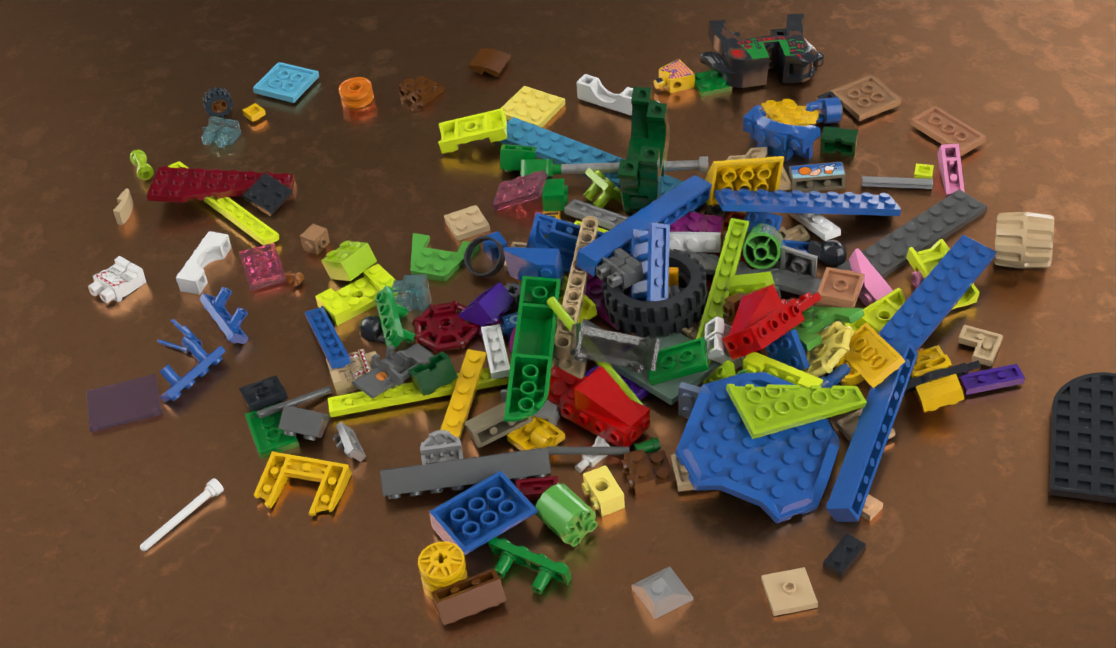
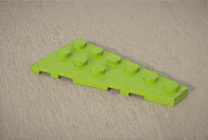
M727 384L726 390L752 439L864 408L867 404L858 386H832L831 388H819V385H811L810 388L800 387V385L767 384L766 387H754V384H746L745 386Z

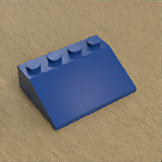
M502 471L497 472L429 511L434 531L444 542L456 544L462 549L464 555L537 513V509Z

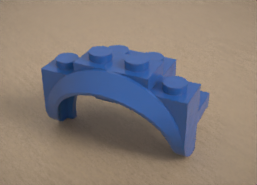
M760 105L754 106L743 117V131L750 133V137L758 141L757 148L767 147L769 155L774 157L783 156L785 161H788L794 154L808 160L813 156V142L820 136L819 127L814 125L795 126L774 121L766 117V112H764L763 106Z
M536 212L526 248L559 249L564 272H570L581 226ZM598 231L597 238L601 237L604 233Z

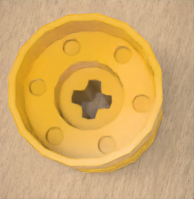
M450 542L430 544L422 550L418 557L422 587L425 594L432 600L431 592L468 578L462 549L456 544Z

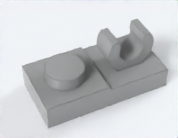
M342 422L337 424L336 428L339 433L333 436V440L337 442L336 447L341 450L344 449L345 454L349 458H355L361 462L366 458V455L354 430Z

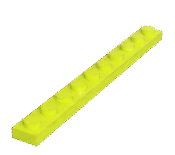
M180 161L168 166L171 168H188ZM209 196L204 198V202L263 246L270 245L279 240L277 232L229 197L216 199V197Z
M484 368L476 390L508 384L509 376L492 379L490 368ZM458 378L454 379L450 384L436 389L434 393L425 396L416 390L413 382L400 386L395 385V388H389L373 399L363 391L328 398L330 416L336 417L452 395Z

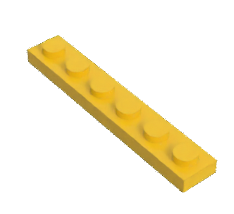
M467 349L440 429L449 431L459 439L461 438L465 426L464 422L467 420L487 359L486 352Z

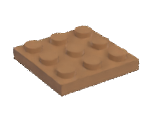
M873 75L831 90L833 94L840 98L842 107L858 121L901 105V98Z

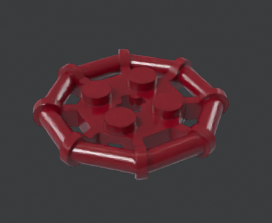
M457 300L443 304H429L428 308L412 321L415 333L414 341L417 344H422L434 350L435 353L458 348L464 349L465 345L473 337L479 335L480 327L472 322L467 324L465 323L466 320L458 316L459 314L456 311L461 313L466 306L458 303ZM422 326H427V329L422 331ZM428 337H432L435 342H433V341H431V340H429V339H427V338H428ZM455 340L452 342L442 343L443 341Z

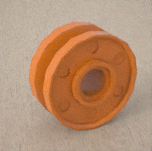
M364 77L349 78L343 81L338 88L341 103L344 107L350 109L363 108L374 99L371 81Z

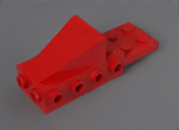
M771 284L744 295L741 298L730 333L722 338L732 360L765 348L805 319L801 312L822 299L819 292L814 294L807 292L799 296L800 299L794 297L786 301V299H780L774 285Z
M557 366L551 368L547 400L558 406V409L561 410V416L618 447H629L650 427V409L631 400L604 367H598L588 377L584 376L582 379Z

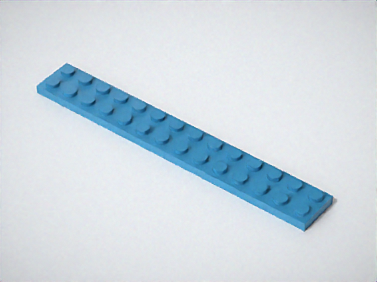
M515 117L507 122V139L499 141L507 145L537 147V157L550 159L555 164L620 162V159H623ZM602 173L615 186L620 188L618 173ZM665 174L664 177L661 176V197L683 183V181ZM706 201L690 212H698L706 204Z

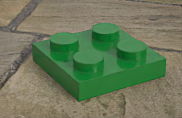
M716 70L695 74V88L701 97L730 91L732 86L727 85L726 81L720 76L721 72Z

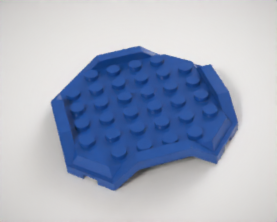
M765 372L738 374L702 385L675 452L681 465L685 466L688 471V478L694 489L721 490L758 505L776 524L789 520L794 515L800 513L803 515L815 511L828 483L840 443L827 418L752 439L726 390L727 384H735V386L754 384V387H766L767 384H795Z

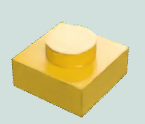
M256 103L242 110L243 115L252 122L266 115L265 109Z

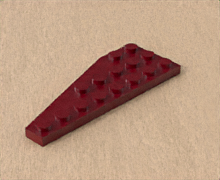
M163 166L159 167L147 193V201L183 203L188 202V199L197 198L200 201L209 196L216 197V199L241 196L264 173ZM264 172L289 189H292L294 174Z

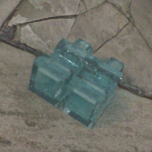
M211 116L208 119L209 125L202 127L204 134L201 138L203 144L209 145L211 142H215L218 147L232 145L242 134L239 121L224 120V118Z
M404 275L403 280H394L392 285L393 293H402L396 295L395 302L403 307H407L408 312L413 309H420L421 313H423L428 308V305L431 304L432 299L426 275Z

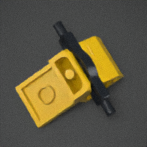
M939 345L918 351V356L904 394L914 391L924 412L935 411L939 407L954 405L959 401L965 400L958 377L981 369L979 360L968 364L962 363L952 366L948 355H944Z

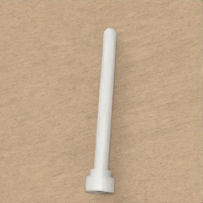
M214 478L206 484L204 492L140 545V549L147 551L209 497L221 494L224 488L219 481Z

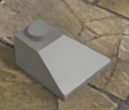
M782 245L780 270H791V272H798L816 278L818 256Z
M670 566L631 585L654 619L693 600L691 593Z

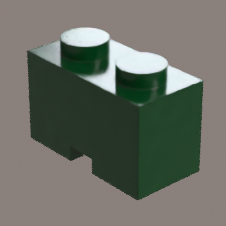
M824 126L821 136L820 153L834 154V152H839L841 155L855 156L859 130Z
M443 352L429 358V363L426 365L420 363L408 370L416 390L423 396L434 393L436 389L443 385H448L458 378L450 357Z

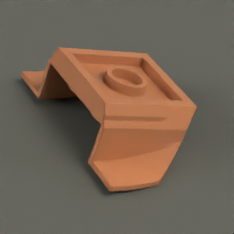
M826 267L817 291L822 299L816 302L815 306L855 307L865 274Z

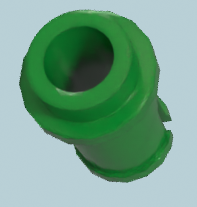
M651 437L650 440L633 444L635 451L644 449L646 454L653 451L658 452L661 449L658 437Z

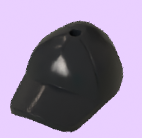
M834 239L825 242L812 240L809 243V254L818 256V259L824 263L835 267L845 263L847 249L839 241Z
M377 315L364 317L359 326L360 337L368 341L386 344L380 317Z

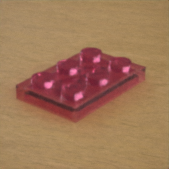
M544 170L533 172L529 175L519 176L516 179L500 183L492 204L494 210H500L540 198L547 178L546 172Z
M274 243L239 252L251 291L286 281Z

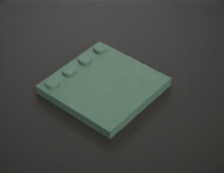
M673 332L669 333L667 337L656 335V338H650V335H648L612 362V367L622 376L668 404L673 405L678 401V387L681 382L697 386L722 364L712 360L711 364H708V370L651 386L648 375V353L691 341L690 338L683 334Z

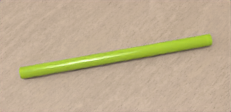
M554 296L550 297L546 303L599 367H604L631 400L643 405Z

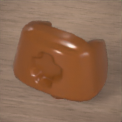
M289 271L285 274V281L291 286H299L304 280V275L301 272L292 273Z

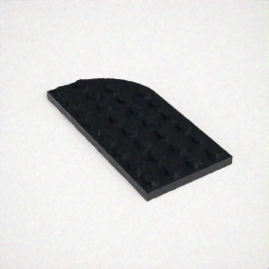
M1098 372L1082 375L1067 382L1056 393L1051 408L1049 495L1116 503V373Z

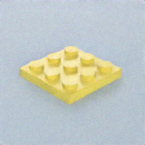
M523 86L501 108H503L509 121L515 117L542 128L565 105V99Z

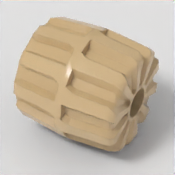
M1033 212L999 213L996 224L995 251L997 253L994 258L995 264L1022 269L1050 267L1052 262L1054 217L1048 214Z

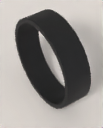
M480 236L472 240L464 254L467 269L482 278L496 275L502 269L505 262L502 244L489 236ZM483 241H494L499 250V258L495 267L486 273H476L471 265V255L474 248Z

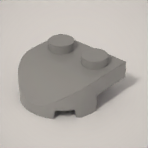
M434 431L421 443L422 464L463 459L461 441L449 431Z

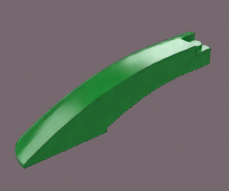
M522 276L504 422H515L531 417L543 407L548 398L557 315L546 302L553 296L559 302L561 279Z

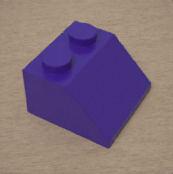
M499 282L480 294L458 316L482 327L487 323L492 325L500 318L498 316L500 313L504 314L511 308L509 304L514 299Z

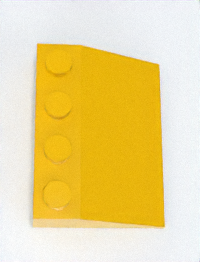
M784 157L713 161L705 178V181L712 184L710 198L706 201L707 206L712 205L713 207L715 204H718L715 198V191L722 190L723 188H728L732 191H739L740 189L757 191L763 189L768 192H775V190L779 189Z

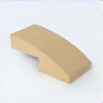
M127 188L117 198L119 205L113 210L117 224L120 225L126 223L133 209V200Z
M802 224L787 231L784 226L779 229L783 240L804 242L810 240L809 233Z

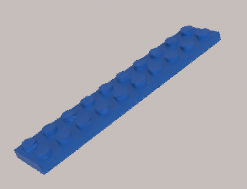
M728 188L715 191V198L722 211L900 216L901 208L887 193H880L879 195L866 192L862 194L852 192L838 194L832 191L827 193L817 191L803 193L798 190L792 192H785L783 190L768 192L763 189L757 191L747 189L732 191Z
M962 235L878 334L887 343L909 341L917 352L991 263L997 252Z

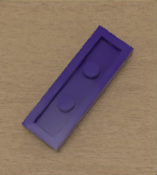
M1013 364L968 373L959 377L958 380L963 391L968 395L1023 384L1025 377L1019 366Z

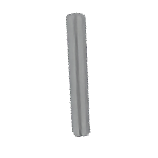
M863 176L861 184L863 187L932 189L933 179Z

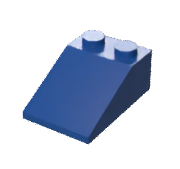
M503 248L511 277L522 281V276L561 279V291L565 274L559 249Z

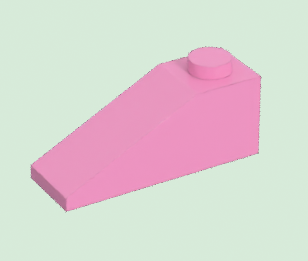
M959 144L941 145L937 155L939 171L946 195H951L959 189L965 192Z
M858 248L855 249L849 258L852 272L865 274L859 297L863 304L868 307L893 290Z

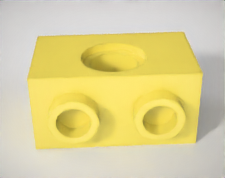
M606 465L583 474L584 483L581 484L582 490L585 495H589L593 509L598 510L601 517L625 508L624 493Z

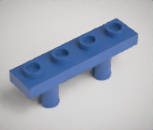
M222 287L216 297L203 293L200 301L211 314V318L217 322L219 329L225 333L227 340L234 344H245L249 338L240 326L248 312L243 308L237 307L234 315L231 316L225 308V304L230 295H232V291Z
M195 341L187 349L198 362L186 375L179 377L169 364L159 372L170 384V388L160 396L165 403L170 399L172 401L176 400L182 394L180 390L184 387L186 389L191 387L195 383L194 378L198 375L201 378L209 371L207 368L209 365L213 364L215 366L223 359L221 355L226 352L225 349L219 346L213 352L207 354Z

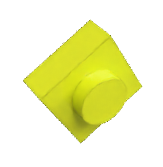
M916 163L914 178L932 179L934 165Z

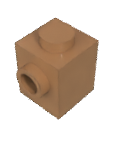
M312 224L300 235L303 250L316 255L330 243L327 229L316 224Z

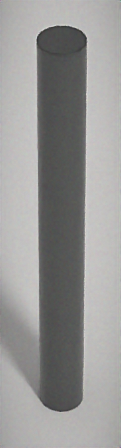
M327 386L257 411L258 418L261 419L281 412L284 405L294 407L333 393L332 388Z
M546 446L549 455H624L630 452L629 447Z

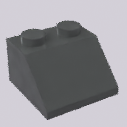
M284 405L278 429L284 430V434L296 436V433L304 434V439L315 441L316 437L322 438L330 420V415Z

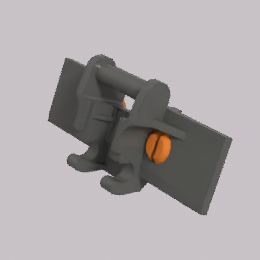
M417 343L405 351L402 350L394 353V346L390 345L386 349V357L379 361V354L373 355L371 358L373 370L354 380L352 384L373 399L389 388L393 389L395 385L400 386L403 384L404 380L410 377L409 369L420 363L426 365L429 363V358L435 355Z

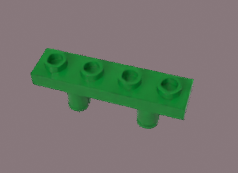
M385 285L377 293L375 300L387 347L393 345L395 350L402 341L410 344L414 340L415 333L402 328L400 318H405L408 314V308L397 304L392 288Z
M495 537L488 542L492 554L500 557L494 567L499 578L505 577L512 563L523 566L538 573L530 587L532 591L542 595L550 579L566 585L572 579L569 567L563 562H554L549 560L544 554L538 553L537 555L532 553L528 548L521 545L519 547L513 545L505 538L499 539Z

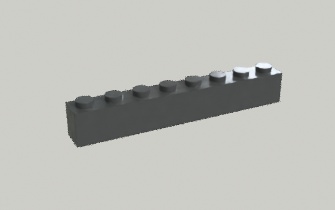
M544 447L380 470L383 496L395 499L401 498L402 493L417 496L422 495L424 490H430V493L443 492V488L451 487V490L464 489V485L472 484L473 487L499 471H502L508 479L513 478L514 482H516L518 479H526V476H534V478L547 477V474L551 473L548 448Z

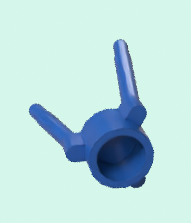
M174 319L171 322L185 335L182 338L183 347L158 340V343L181 350L185 354L189 353L187 348L195 341L202 346V341L186 325L182 327Z

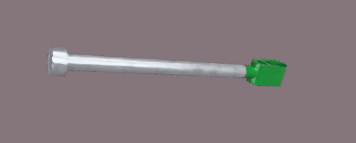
M708 156L699 157V160L667 161L665 172L699 171V174H707ZM550 159L520 161V179L523 181H543V179H553V175L585 174L588 168L594 172L598 170L601 173H618L620 162L553 164V161Z

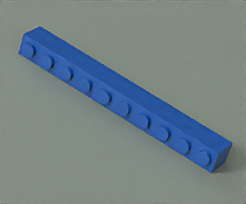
M696 175L686 179L668 193L663 194L659 199L651 202V204L640 209L633 216L628 217V219L617 224L610 231L605 232L601 237L581 248L577 253V267L593 277L596 276V267L603 264V257L607 259L613 257L614 251L618 248L627 253L631 252L633 229L649 231L650 223L673 224L710 198L712 184Z
M909 341L888 343L903 357L905 362L886 377L882 383L878 384L875 388L871 387L866 399L867 404L859 417L836 483L833 486L830 499L827 502L826 510L836 522L859 521L918 356Z

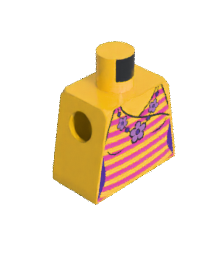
M677 59L659 69V78L654 80V86L656 89L664 87L669 93L695 87V74L680 59Z

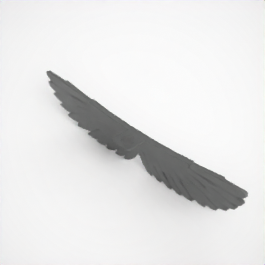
M685 250L686 253L690 254L691 259L695 257L699 260V264L703 265L706 274L715 275L720 257L714 254L708 255L703 252H698L697 254ZM741 260L736 271V275L771 271L775 286H779L780 290L798 295H803L807 292H810V294L816 293L822 279L812 278L810 275L791 272V270H780V268L750 269Z

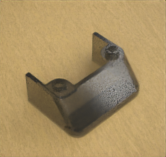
M586 323L572 324L570 356H574V361L585 362L586 359L629 367L632 368V372L644 374V370L655 371L660 338L647 339L585 326Z

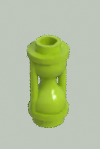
M138 149L132 151L130 161L137 167L136 173L138 178L141 180L150 179L154 174V170L147 163L145 152Z

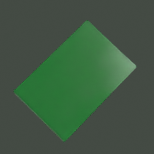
M705 337L648 353V375L651 386L709 369Z
M273 404V405L264 407L263 409L268 408V407H271V406H274V405H276V404ZM257 411L245 414L260 459L270 456L272 452L280 453L299 446L296 436L286 435L284 430L278 429L282 411L261 419L258 418Z

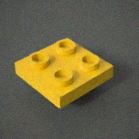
M534 415L532 416V422L507 435V441L521 451L556 446L565 439L563 431L546 419L535 417Z

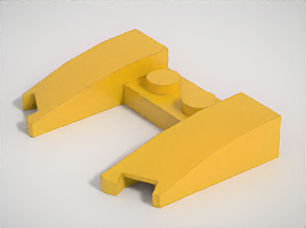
M272 452L255 490L254 497L256 499L261 497L266 501L264 503L265 506L271 509L289 477L320 482V486L310 508L309 515L316 516L317 512L326 510L332 512L339 502L352 472L347 464Z

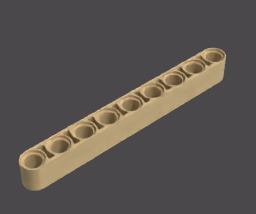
M587 216L581 222L562 307L577 325L589 273L577 267V253L581 248L597 239L598 220L593 216ZM559 319L554 340V355L559 359H567L571 356L575 337Z

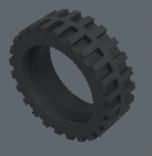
M676 249L669 251V267L679 268V287L685 289L672 298L654 302L632 299L627 296L630 293V286L625 289L620 285L612 288L607 282V277L603 278L605 308L609 321L612 324L615 323L617 329H625V333L629 335L636 333L637 337H643L644 335H650V338H656V335L667 337L669 333L675 332L678 334L685 327L687 329L691 328L694 321L699 322L701 320V314L704 313L708 299L706 272H704L703 265L699 264V260L695 257L691 259L690 254L686 252L681 254L680 250Z

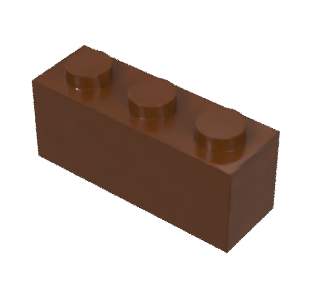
M494 568L431 592L443 626L455 623L461 618L475 615L479 611L498 606L500 603L507 601L501 580Z

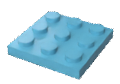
M278 62L253 87V91L256 94L294 103L319 77V73L315 70Z

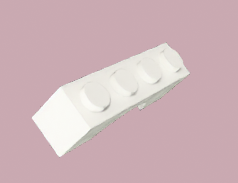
M584 74L576 82L578 99L632 115L631 98L633 88L627 87L621 94H615L608 91L602 85L599 78Z
M210 231L207 233L176 277L180 291L200 295L208 283L203 268L213 261L224 259L232 248L228 234Z

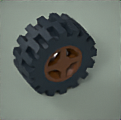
M214 87V90L209 89V92L204 93L205 96L202 98V103L209 116L211 115L213 118L215 116L216 118L220 116L225 117V114L228 115L229 111H232L233 100L226 89Z

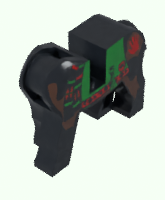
M803 13L788 14L786 28L771 29L770 36H760L745 40L740 38V32L732 33L725 28V20L709 21L708 36L713 48L717 52L702 53L700 55V62L713 70L721 72L720 76L726 81V84L736 88L766 85L768 69H776L782 83H801L809 80L815 74L813 62L817 59V50L803 36Z

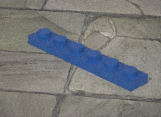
M320 307L306 311V319L331 368H342L345 365L351 364L350 357L324 308Z

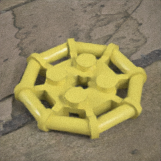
M837 321L833 322L830 327L816 333L821 335L822 343L810 351L806 350L805 354L810 367L801 371L815 377L833 372L834 366L850 351L849 344L854 334L852 327L844 326L841 322Z

